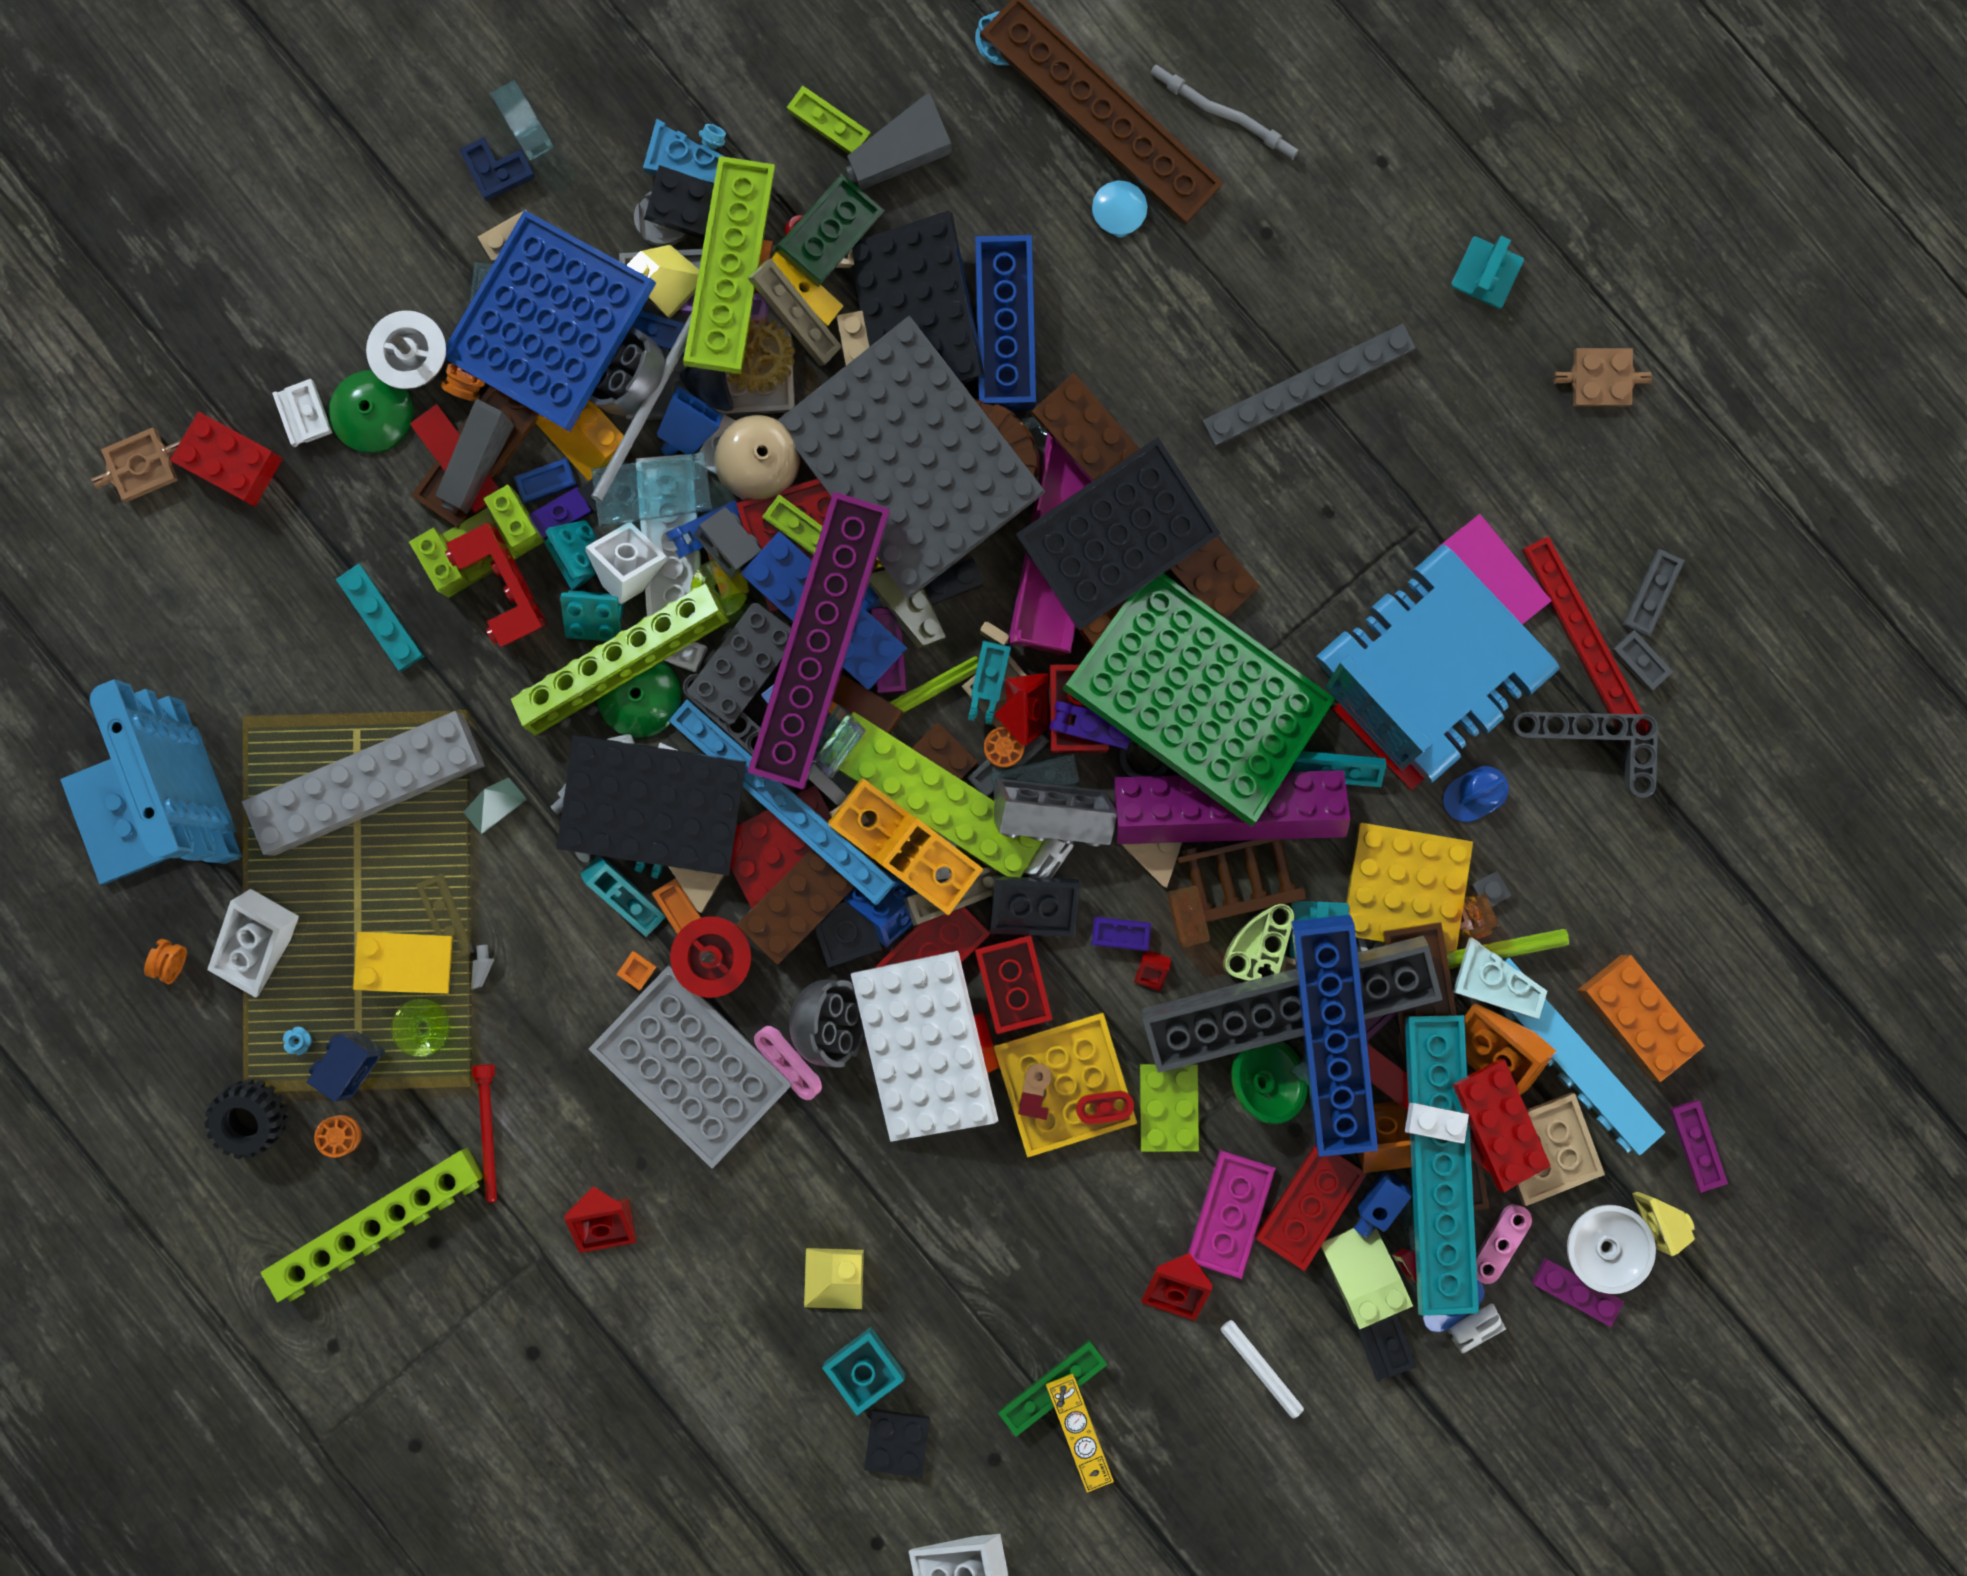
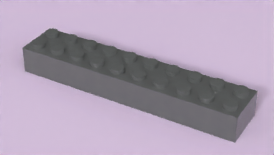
M1424 935L1358 952L1364 1020L1443 1000L1429 945ZM1296 969L1142 1008V1019L1158 1073L1303 1036Z

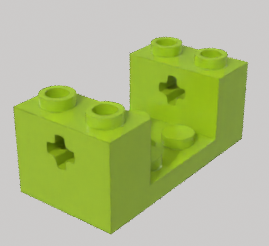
M509 485L483 498L488 508L465 520L459 528L453 527L442 534L433 527L409 541L434 587L444 596L449 598L494 572L490 561L493 560L492 557L469 569H459L457 565L453 567L445 553L448 550L447 542L485 523L496 524L514 560L545 542L520 496Z

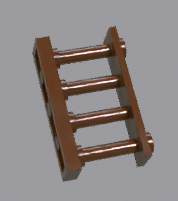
M1284 839L1252 840L1200 853L1198 847L1181 851L1182 857H1178L1176 861L1177 864L1187 862L1197 903L1195 907L1196 912L1189 914L1191 924L1195 925L1273 907L1278 904L1306 899L1304 888L1296 889L1295 884L1291 883L1281 842ZM1267 843L1271 845L1281 886L1278 887L1279 893L1269 896L1267 890L1264 891L1254 851V846ZM1241 849L1243 850L1253 892L1250 894L1251 900L1240 902V898L1236 897L1226 856L1228 852ZM1215 856L1225 900H1222L1224 906L1212 908V904H1208L1198 859Z

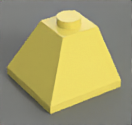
M671 245L640 251L627 264V266L656 282L647 300L669 319L695 294L699 269Z
M1632 1193L1642 1219L1652 1231L1657 1250L1674 1256L1695 1240L1692 1230L1695 1229L1694 1224L1687 1213L1685 1214L1683 1211L1643 1193Z
M806 1248L804 1307L862 1309L864 1250Z

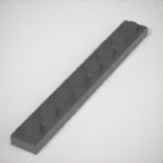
M1401 324L1204 419L1202 425L1213 446L1216 447L1413 352L1416 347L1404 324Z

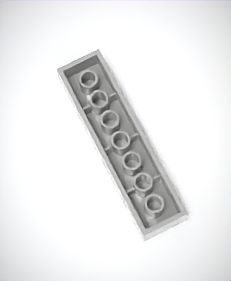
M454 711L242 801V804L262 853L275 856L485 767L464 714Z

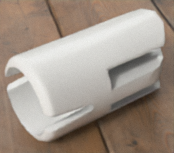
M1046 838L1024 873L1034 878H1053L1072 850L1073 844Z
M1491 1303L1480 1309L1479 1313L1471 1314L1448 1329V1333L1452 1334L1453 1337L1451 1339L1461 1353H1465L1506 1330L1494 1304Z

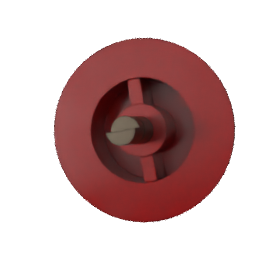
M702 917L688 923L677 934L671 947L670 962L676 979L686 990L701 997H719L732 992L744 981L751 965V949L745 934L731 921L720 917Z

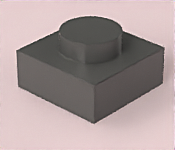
M1494 871L1470 885L1485 910L1511 896L1498 871Z

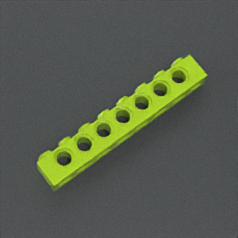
M703 584L700 587L693 588L680 599L668 603L663 609L653 615L643 618L638 624L628 630L619 632L616 637L606 643L594 647L592 651L579 659L572 660L564 668L547 675L542 681L532 687L523 689L518 695L511 698L512 704L522 726L536 736L729 622L715 593L706 584Z
M468 1148L460 1150L260 1273L277 1303L286 1298L291 1302L305 1294L303 1288L310 1283H313L314 1287L331 1278L328 1273L333 1269L338 1268L341 1272L354 1264L353 1257L362 1252L364 1256H367L379 1249V1241L386 1237L389 1241H392L405 1233L403 1227L413 1222L414 1226L425 1221L430 1217L428 1214L430 1210L438 1207L439 1211L453 1204L455 1202L453 1196L460 1192H463L465 1196L480 1187L478 1181L484 1178V1174ZM446 1174H450L455 1178V1187L453 1189L448 1188L444 1183ZM421 1189L427 1190L430 1194V1202L428 1204L423 1203L419 1198ZM397 1204L405 1209V1217L403 1219L395 1215L394 1209ZM371 1220H376L380 1224L379 1234L371 1231ZM346 1235H350L354 1238V1249H350L346 1246ZM322 1250L330 1255L329 1264L321 1261L320 1253ZM297 1265L304 1269V1279L296 1276L295 1268Z

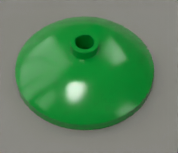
M372 370L360 371L344 379L335 389L329 404V420L336 436L351 449L368 454L385 452L398 445L408 434L411 428L410 423L413 422L414 405L409 391L387 385ZM369 403V409L362 411L363 404Z
M661 661L597 699V704L605 722L616 732L622 735L631 734L632 738H648L663 732L672 724L669 720L681 707L682 688L674 670L667 663ZM634 689L641 690V695L637 699L632 697Z
M1281 1041L1237 1053L1232 1066L1234 1093L1242 1108L1251 1117L1263 1123L1279 1124L1292 1119L1300 1112L1307 1096V1076L1302 1061L1289 1045Z

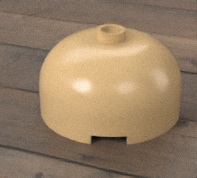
M763 415L743 417L732 423L721 435L714 454L715 470L720 482L730 492L744 501L749 499H766L781 493L793 484L801 463V455L796 450L793 438L787 428L776 419Z

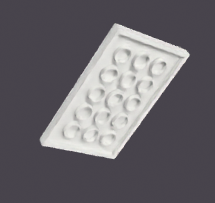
M954 951L851 973L890 1142L998 1122L959 952Z

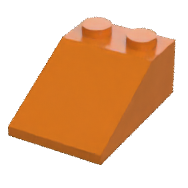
M1477 1003L1472 1005L1464 1017L1466 1062L1478 1071L1499 1059L1505 1060L1520 1096L1531 1087L1557 1052L1534 1031Z

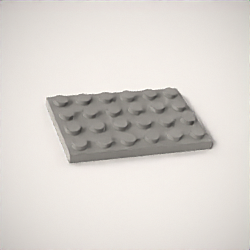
M670 965L660 973L589 1048L610 1071L712 1169L792 1085L707 1000L686 990L676 979Z

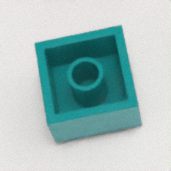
M872 1327L828 1358L822 1367L856 1416L905 1379V1372Z

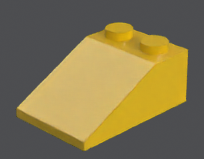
M357 932L353 990L448 994L453 936Z

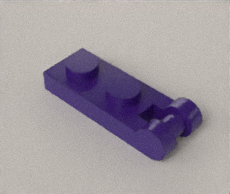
M1056 701L1054 710L1057 712L1055 720L1051 721L1050 730L1125 750L1128 749L1130 738L1092 710ZM1068 714L1076 716L1074 726L1065 724Z

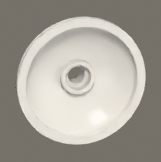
M1602 1205L1588 1210L1574 1223L1568 1236L1567 1255L1571 1268L1584 1284L1599 1292L1618 1294L1634 1289L1647 1278L1654 1265L1656 1246L1651 1229L1638 1214L1625 1207ZM1608 1241L1609 1249L1602 1251L1601 1246L1603 1242Z

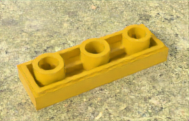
M776 252L771 258L827 327L843 308V305L823 286L817 287Z

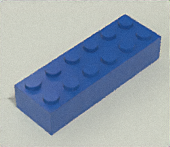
M1032 235L975 236L977 331L985 377L979 378V400L983 401V404L1001 405L1010 411H1030L1036 407Z
M779 531L740 574L794 621L812 560ZM861 607L843 668L866 689L870 690L907 650V647Z

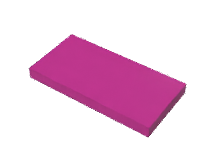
M1481 514L1477 515L1442 543L1449 547L1521 624H1524L1552 601Z
M1219 1150L1188 1251L1199 1266L1242 1279L1274 1176L1275 1167Z

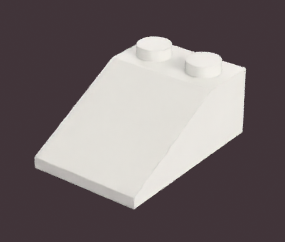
M249 889L230 901L207 970L256 998L261 993L289 944L299 916L256 891Z
M1000 1534L973 1536L909 1550L913 1576H1008Z

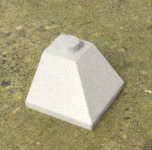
M631 522L591 543L585 549L602 586L612 596L618 597L620 604L643 592L667 560V556Z

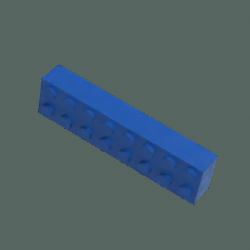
M1351 915L1291 921L1314 1136L1318 1156L1378 1151L1355 924Z

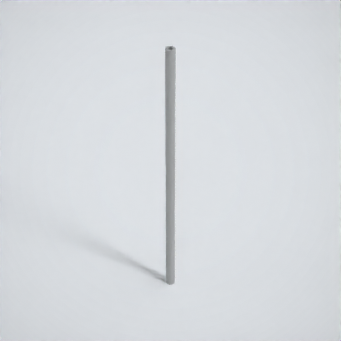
M691 314L665 360L664 374L660 385L642 402L591 495L594 500L602 502L685 350Z

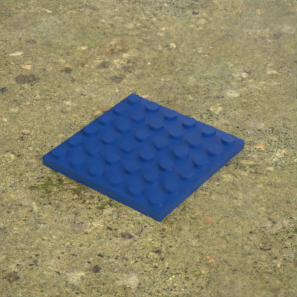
M524 210L447 342L445 359L570 432L654 289L656 282Z

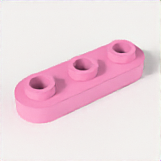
M765 1026L755 1034L754 1042L757 1049L792 1083L791 1088L799 1097L811 1100L821 1091L822 1085L819 1076L812 1071L779 1030L771 1026Z
M1511 1204L1505 1207L1476 1253L1477 1280L1479 1282L1491 1284L1497 1281L1532 1224L1531 1214L1525 1207L1518 1204ZM1516 1215H1520L1522 1218L1519 1225H1514L1513 1223ZM1506 1240V1248L1500 1250L1498 1248L1499 1241ZM1490 1264L1492 1267L1491 1272L1484 1274L1483 1267Z

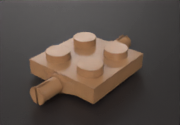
M1576 348L1574 350V364L1571 372L1555 371L1553 376L1555 379L1553 381L1554 384H1571L1573 406L1629 407L1632 405L1634 383L1650 384L1652 378L1649 377L1652 376V373L1635 372L1633 367V348Z
M152 427L101 449L106 461L107 472L91 478L92 482H94L93 485L96 489L112 483L117 488L122 501L127 503L178 481L170 459L181 440L166 447L160 438L158 430Z

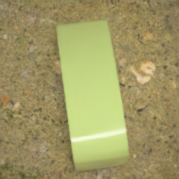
M1278 904L1264 909L1249 919L1233 937L1223 959L1224 971L1230 976L1247 981L1262 978V975L1258 973V968H1264V964H1267V970L1271 971V975L1279 973L1292 929L1291 921H1294L1293 910L1285 904ZM1276 909H1282L1286 913V921L1282 925H1278L1273 921L1272 916ZM1270 936L1275 937L1279 942L1278 949L1273 953L1265 948V941ZM1234 956H1239L1243 959L1244 967L1240 972H1233L1230 969V960Z

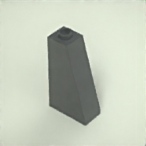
M928 93L921 97L848 155L849 166L845 167L847 175L852 183H857L860 190L952 154L951 141L931 94Z
M476 399L435 495L443 502L441 507L454 514H457L458 510L468 514L515 426L502 411L479 399Z

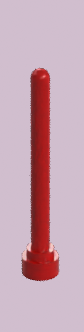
M481 1064L471 1066L472 1078H475V1083L478 1084L485 1200L488 1203H494L497 1199L490 1082H493L492 1077L495 1076V1064Z

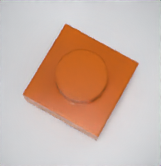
M632 951L616 975L641 991L657 969V966L636 951Z

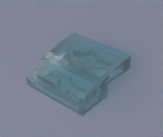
M837 705L826 720L813 761L830 778H833L866 732L859 721L844 707Z

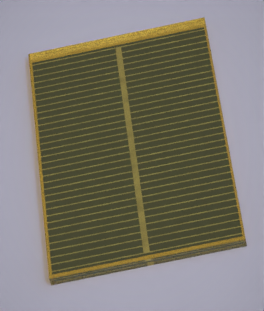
M456 710L457 712L464 714L467 724L469 726V711ZM454 711L243 716V801ZM470 773L275 856L262 853L243 806V893L252 889L299 916L292 938L259 996L255 998L243 991V1082L246 1079H254V1083L262 1080L265 1081L266 1087L274 1086L276 1088L274 1092L318 1091L306 1083L311 1076L309 1074L310 1068L318 1059H323L328 1051L325 1049L326 1045L334 1035L358 1031L385 1050L358 1090L472 1086L470 821L463 813L470 805ZM357 932L453 936L449 993L353 990ZM294 1027H302L310 1034L311 1045L306 1053L296 1055L295 1053L289 1054L285 1051L283 1036L286 1031L293 1030ZM298 1039L294 1040L295 1044L299 1043Z

